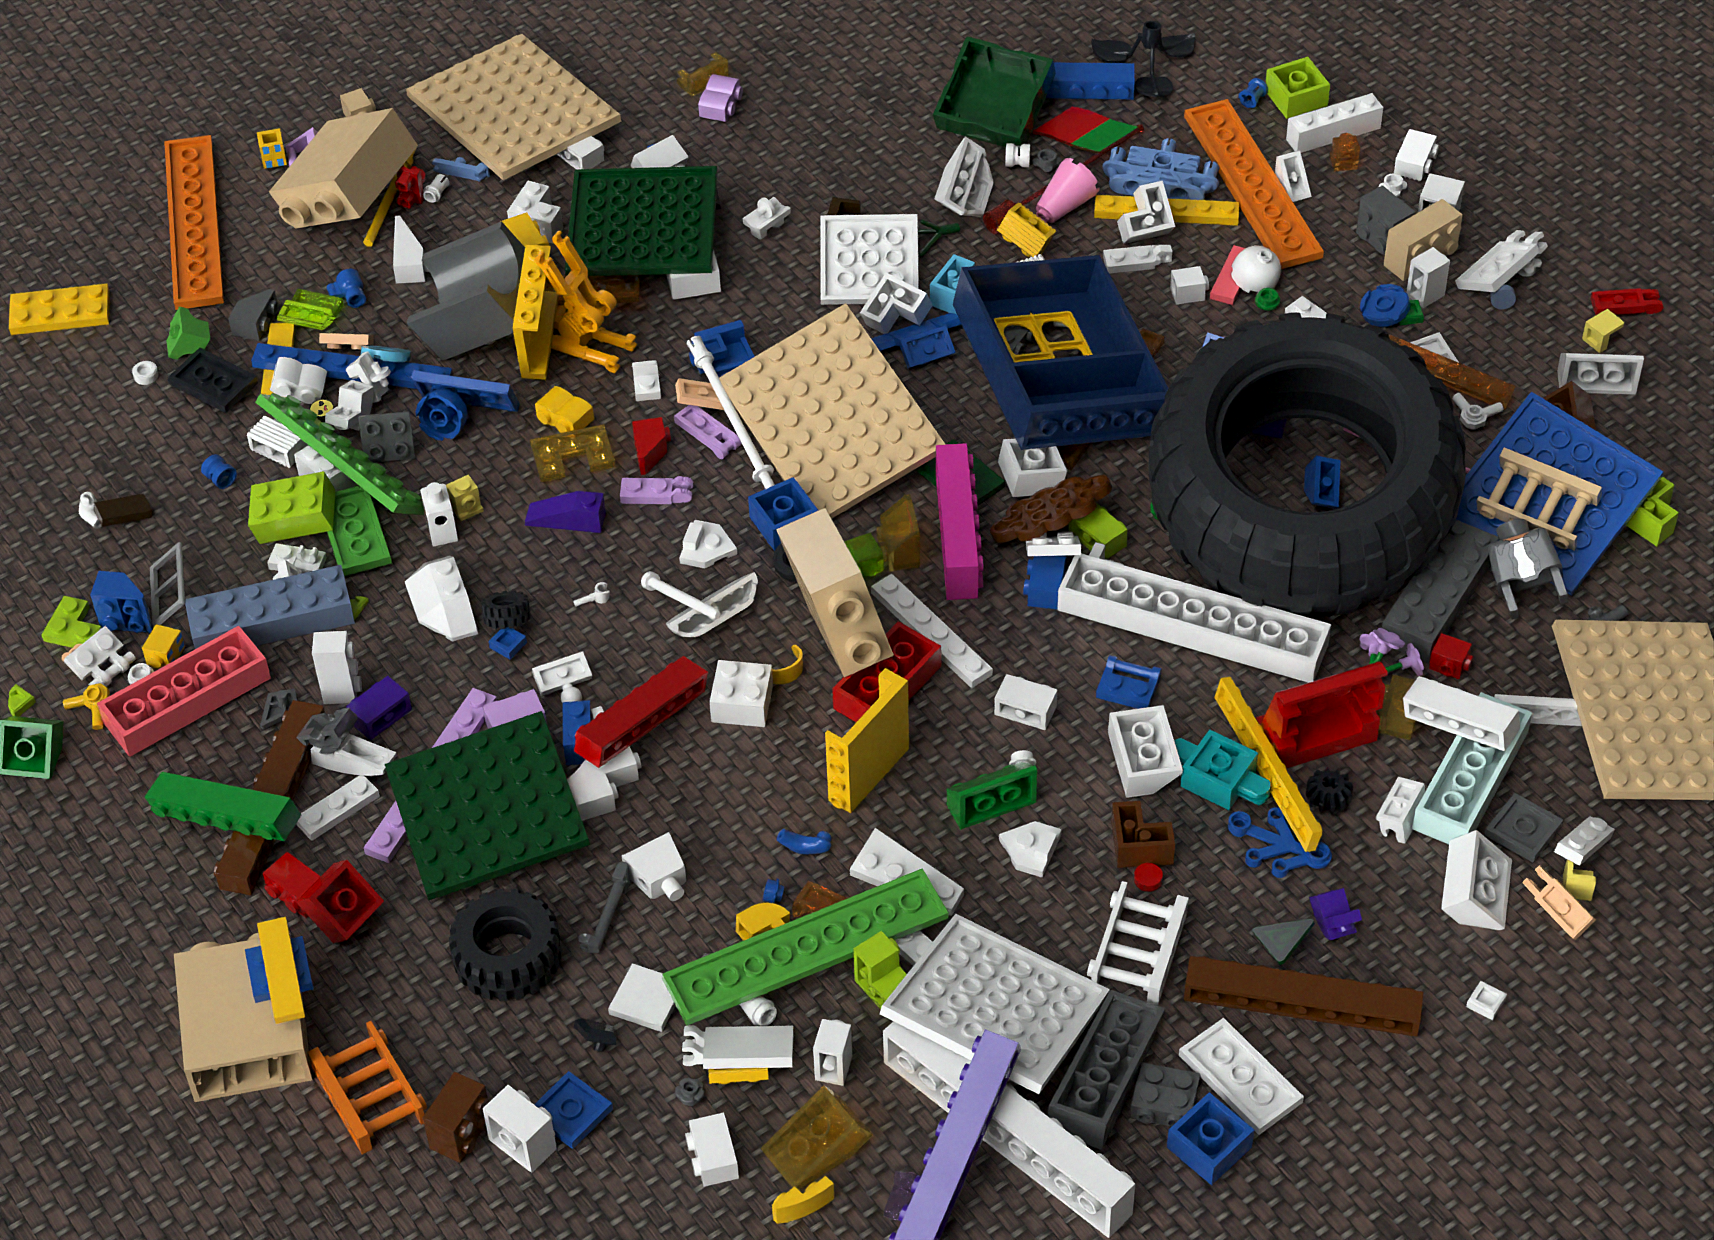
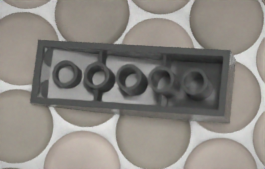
M1110 990L1049 1104L1048 1117L1057 1119L1067 1132L1073 1136H1079L1087 1145L1102 1150L1139 1075L1141 1063H1144L1164 1015L1165 1008Z

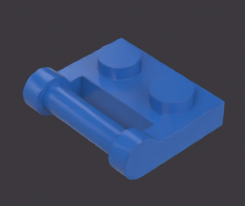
M1109 655L1096 690V698L1137 709L1150 707L1160 681L1162 668L1155 666L1148 668L1118 660L1116 656ZM1117 670L1148 678L1149 682L1114 674V672Z

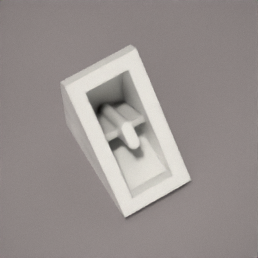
M1300 150L1277 156L1275 175L1292 202L1312 197Z

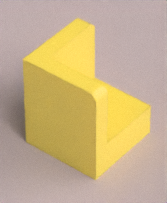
M1606 309L1586 321L1582 339L1597 352L1601 353L1607 349L1610 335L1621 329L1624 322L1610 310Z
M1567 859L1563 873V886L1576 899L1591 901L1596 885V877L1593 876V871L1573 869V862Z

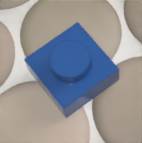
M506 627L505 629H500L488 642L490 649L511 660L527 643V639L520 632Z

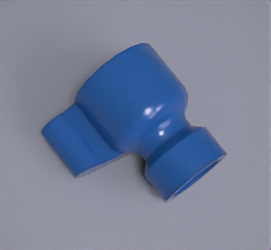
M355 269L341 271L336 277V282L330 283L326 287L330 299L333 301L345 297L348 306L352 308L360 307L366 302L363 282L359 272Z

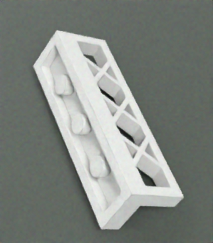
M1495 694L1494 696L1497 699L1532 712L1530 723L1582 726L1574 699Z

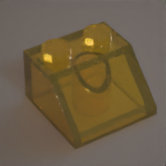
M911 494L904 495L880 515V527H876L878 543L883 542V546H880L882 562L887 561L889 572L920 567V532Z

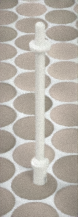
M700 336L692 337L691 340L694 344L688 340L687 346L695 358L694 363L697 368L704 370L755 468L752 475L753 480L756 482L762 481L765 489L774 486L775 484L771 478L774 468L771 465H764L712 365L714 356L706 349Z

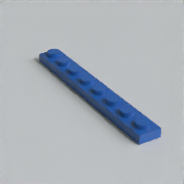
M257 343L251 360L253 368L274 370L278 358L287 357L295 359L302 364H312L327 371L326 377L361 381L359 377L355 379L350 378L346 372V368L350 363L359 358V356ZM372 358L374 362H378L381 368L389 367L391 373L386 379L389 382L388 385L417 389L411 379L413 370L452 376V368L409 362H389Z

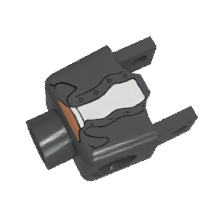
M1515 519L1500 525L1496 529L1499 541L1492 542L1488 546V553L1499 597H1504L1511 620L1519 618L1513 594L1553 582L1560 604L1568 603L1567 591L1562 580V564L1547 530L1537 528L1530 531L1526 519Z

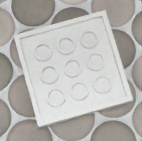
M917 214L821 216V305L866 304L885 273L918 288Z

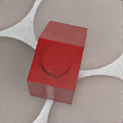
M662 417L632 421L634 443L641 475H646L667 453L666 442H670L671 437L669 426L664 427Z

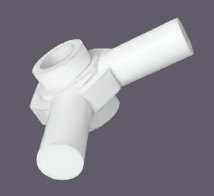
M1461 393L1455 394L1452 398L1462 411L1460 415L1461 422L1471 430L1484 426L1487 417L1503 412V405L1500 402L1481 408L1478 405H1470Z

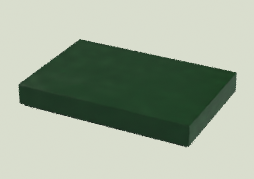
M953 439V440H951L950 442H948L947 444H960V443H958L955 439ZM973 455V469L969 470H972L973 474H975V489L971 490H974L975 494H977L978 506L1005 487V480ZM935 457L916 468V471L937 487Z

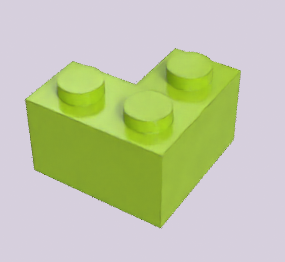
M1662 477L1626 524V526L1655 546L1660 545L1675 530L1679 512L1669 506L1674 484Z
M882 931L853 948L855 982L880 1009L907 975L899 963L900 948L893 938L889 939Z

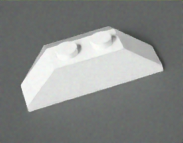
M966 136L963 138L944 169L934 198L936 201L959 215L981 217L984 214L994 183L989 164L985 158V149Z
M447 556L425 562L405 581L420 624L439 634L445 635L451 641L478 634L469 598L454 557Z

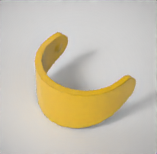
M797 645L791 646L794 655L798 658L795 663L786 668L772 669L773 684H787L796 680L803 671V653Z

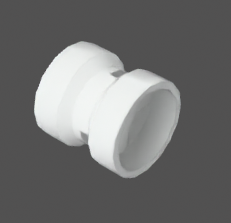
M1006 143L1005 167L1020 165L1021 167L1029 168L1030 144L1015 146L1014 143Z

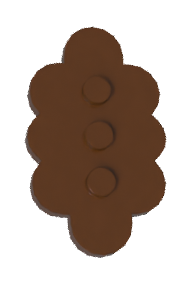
M1098 475L1086 480L1081 477H1070L1059 482L1055 487L1041 489L1031 498L1013 503L1007 509L1006 517L1001 518L992 525L990 529L992 538L995 542L999 543L1018 538L1020 541H1031L1032 538H1039L1047 531L1061 529L1069 524L1071 520L1085 517L1093 512L1097 507L1096 501L1111 492L1112 484L1107 476Z

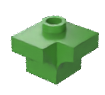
M179 307L170 323L169 337L166 340L168 358L178 360L182 355L193 354L199 348L205 350L210 341L208 322L195 318L189 312V309Z

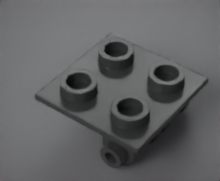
M409 411L358 416L363 452L368 454V459L371 462L415 459V442L412 436Z

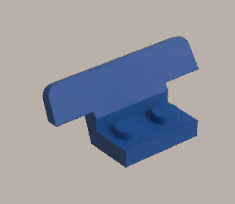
M948 313L923 321L920 326L914 324L871 339L879 351L893 346H900L905 363L909 369L954 354L955 350L948 328L961 325L957 314Z

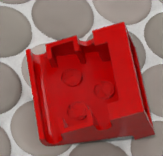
M1379 661L1276 692L1266 714L1255 719L1262 726L1264 734L1274 746L1276 754L1281 762L1285 764L1286 769L1377 741L1380 718L1376 710L1382 709L1386 688L1381 677L1387 676L1388 671L1382 662Z

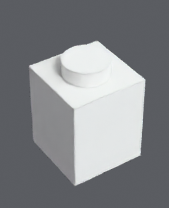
M1200 266L1171 270L1170 289L1176 305L1205 301V290H1209V281L1207 275L1203 276Z

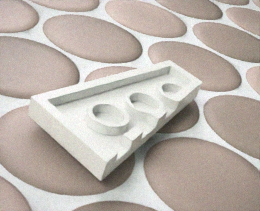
M876 828L850 868V876L875 886H880L923 868L950 916L953 915L964 896V888Z

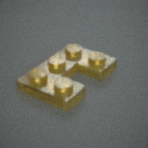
M604 424L530 439V446L540 483L565 478V470L562 463L564 458L585 454L590 472L615 467L614 456Z

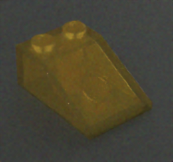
M823 1085L760 1149L792 1188L795 1186L799 1190L852 1157L873 1134L837 1093Z

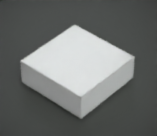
M1480 981L1467 1001L1466 1007L1493 1020L1505 1002L1507 994Z

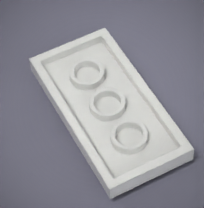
M1224 1018L1179 1049V1056L1196 1073H1200V1077L1258 1135L1303 1103L1304 1096Z

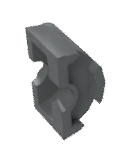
M350 708L336 710L334 715L326 713L312 715L296 738L305 746L310 743L320 748L319 753L331 754L340 747L357 722L358 717Z

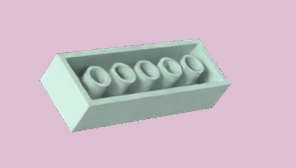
M1480 692L1479 697H1485L1488 700L1518 709L1520 730L1505 751L1457 735L1416 808L1412 829L1447 844L1452 839L1475 831L1528 734L1532 712Z

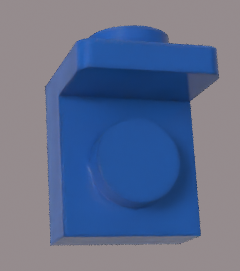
M720 333L702 338L706 349L714 356V361L728 357L727 348ZM689 352V358L694 367L696 366L694 363L695 358L692 352ZM698 368L700 374L705 373L702 368Z

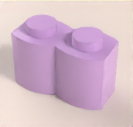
M712 74L699 100V117L726 122L729 116H733L737 100L741 99L743 93L739 79Z

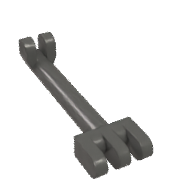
M619 862L612 876L613 886L594 935L582 933L578 937L580 949L584 952L599 953L621 894H626L630 884L626 862Z

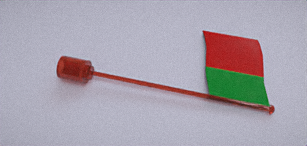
M1072 106L1035 129L1033 134L1046 136L1074 148L1095 153L1094 156L1082 163L1087 166L1135 134L1143 133L1144 126L1141 124L1133 126L1118 122L1093 111ZM1046 185L1039 191L1035 192L1028 198L1024 199L1020 203L1024 206L1036 197L1040 196L1044 193L1048 185ZM1005 200L984 213L983 222L985 227L991 233L998 234L997 229L1005 215L1016 203L1011 200Z

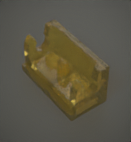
M714 52L711 56L715 60L710 61V64L698 68L691 74H688L683 69L677 71L683 77L677 79V84L693 97L706 89L712 74L729 77L728 60Z

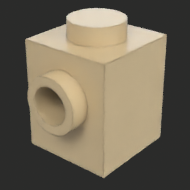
M362 88L340 95L343 113L346 117L376 111L372 98L368 99Z

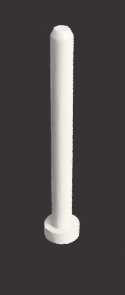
M649 571L642 577L641 584L643 588L649 591L657 590L712 619H718L721 615L718 609L661 581L659 575Z

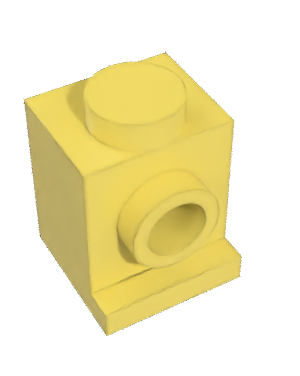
M469 475L446 484L452 510L460 521L484 511L480 503L478 487Z

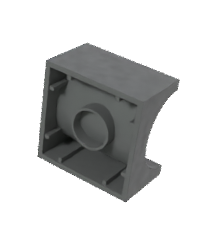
M501 221L423 254L422 262L434 279L439 295V304L408 316L407 324L442 361L513 333L512 327L525 252L523 244Z

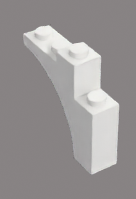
M601 706L591 709L592 720L600 712H604ZM630 746L600 768L585 759L578 770L567 779L582 821L616 811L614 800L618 798L616 787L639 780L640 758L637 752L632 753Z

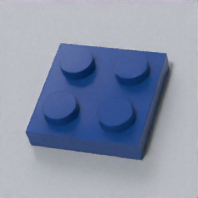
M303 936L291 938L300 991L313 990ZM261 946L245 949L255 1003L271 1000Z
M569 1071L534 1104L538 1108H545L551 1114L555 1137L571 1149H574L613 1110L612 1102Z

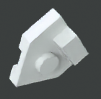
M695 520L694 523L690 522L683 539V550L679 557L680 564L707 568L714 565V562L719 559L737 555V548L720 524Z
M1034 821L999 834V841L1008 852L1016 870L1043 877L1061 837V829Z

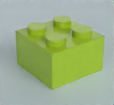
M1309 57L1267 69V94L1286 119L1328 106L1330 84Z

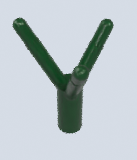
M922 219L920 223L932 229H919L918 235H936L928 242L918 256L923 257L942 235L959 232V224L953 223L938 226Z

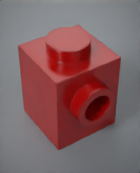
M1441 633L1432 650L1429 669L1442 673L1445 676L1460 679L1463 671H1469L1474 658V656L1470 655L1472 644Z

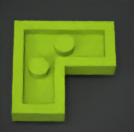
M63 596L41 635L44 642L74 648L76 644H83L102 628L100 625L82 622L90 609L88 601Z

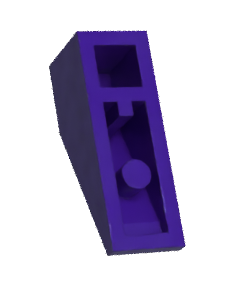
M575 491L532 502L528 508L525 526L601 533L606 515L604 494Z

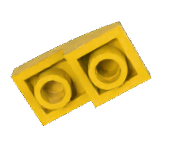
M824 1176L818 1182H812L805 1189L804 1194L795 1186L787 1193H781L772 1204L773 1220L777 1224L790 1222L824 1207L834 1199V1183Z

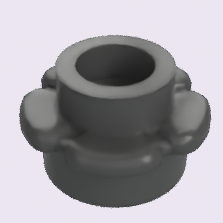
M684 1078L679 1082V1086L676 1087L675 1094L681 1103L693 1106L698 1104L704 1096V1090L702 1089L704 1085L699 1079Z

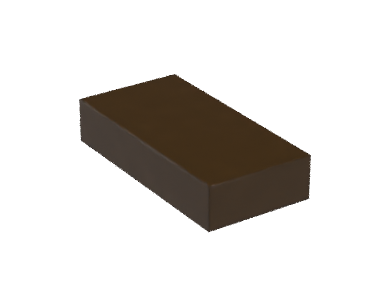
M144 493L94 502L93 510L102 527L152 518V509Z

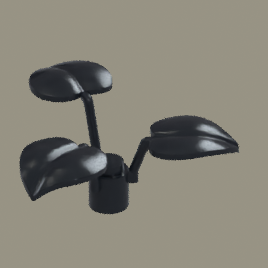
M1146 21L1143 24L1142 33H1138V38L1132 48L1123 41H1101L1093 38L1091 45L1095 55L1101 60L1109 63H1122L1126 61V56L1130 57L1133 55L1141 41L1145 48L1150 49V77L1138 78L1135 81V89L1145 96L1167 97L1172 93L1173 84L1167 77H1154L1155 48L1157 47L1160 51H1165L1168 56L1186 57L1191 55L1194 50L1196 35L1193 33L1161 38V24L1156 21Z

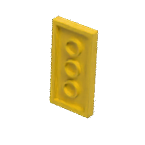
M108 284L10 294L9 331L11 335L109 324Z

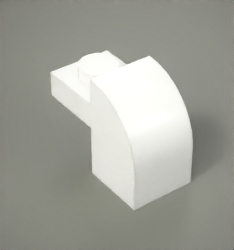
M351 380L341 386L338 406L326 413L325 423L334 425L335 428L340 430L351 428L359 431L358 416L370 414L374 386Z

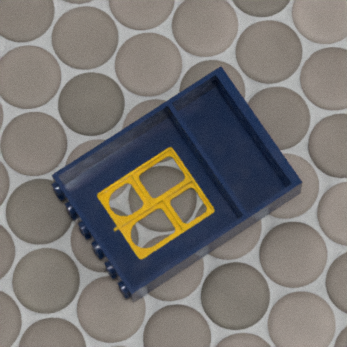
M1100 255L961 267L952 305L1021 450L1151 436L1152 424L1165 402V394L1169 388ZM1051 321L1063 323L1070 329L1074 340L1049 342L1042 332V325ZM1012 325H1020L1029 329L1041 352L1014 354L1004 335V329ZM1078 349L1083 356L1055 358L1053 352Z

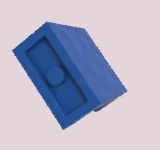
M741 320L694 333V336H700L701 338L720 333L727 348L728 357L712 362L718 377L725 375L755 357L745 338L744 325Z

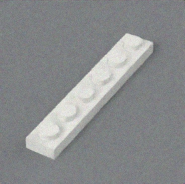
M893 574L888 575L871 586V593L904 625L941 645V660L968 686L973 688L992 676L993 668Z

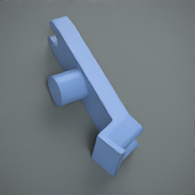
M457 157L455 162L434 158L432 162L435 165L433 171L476 180L478 182L486 176L490 177L489 168L483 162L473 166L466 164L465 159Z

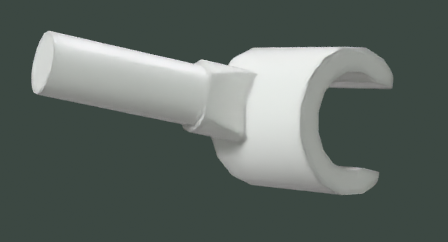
M605 582L597 583L594 593L573 601L575 607L590 601H596L601 604L606 603L610 597V591H606L607 584Z

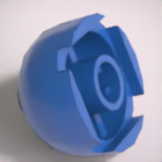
M437 389L426 394L417 404L415 411L416 417L419 416L421 422L419 424L421 430L429 437L441 441L444 438L453 439L466 425L468 418L467 405L463 398L456 392L448 389Z

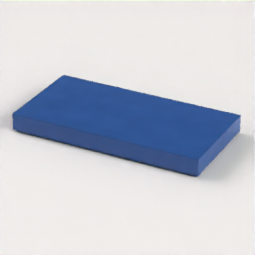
M415 370L412 372L411 379L422 398L434 390L448 389L461 396L466 405L513 412L519 409L520 403L510 384Z

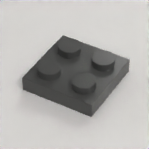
M1514 793L1487 826L1484 836L1534 863L1562 827L1563 819Z

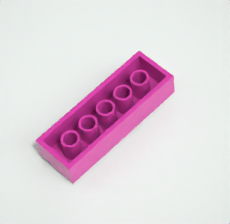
M967 443L936 445V486L946 600L977 599L978 588H983V556L980 554L981 536L978 531H975L979 530V515L976 513L977 494H975L974 490H971L975 489V474H973L972 470H969L973 469V454H968Z

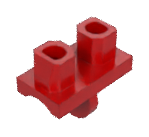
M402 165L397 171L395 187L400 193L397 198L399 206L411 208L414 203H423L422 184L425 182L426 177L422 169L416 166L408 169Z

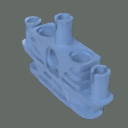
M1166 138L1162 141L1161 150L1131 146L1126 162H1123L1126 151L1120 147L1118 154H1116L1118 147H1114L1111 150L1109 160L1103 163L1102 168L1106 176L1110 178V188L1119 194L1132 195L1134 197L1133 193L1139 186L1163 181L1167 198L1204 200V194L1213 192L1219 186V181L1216 178L1219 165L1213 161L1212 168H1210L1211 161H1208L1204 164L1203 173L1200 174V156L1175 152L1177 147L1176 141L1171 139L1170 144L1167 145L1169 138Z

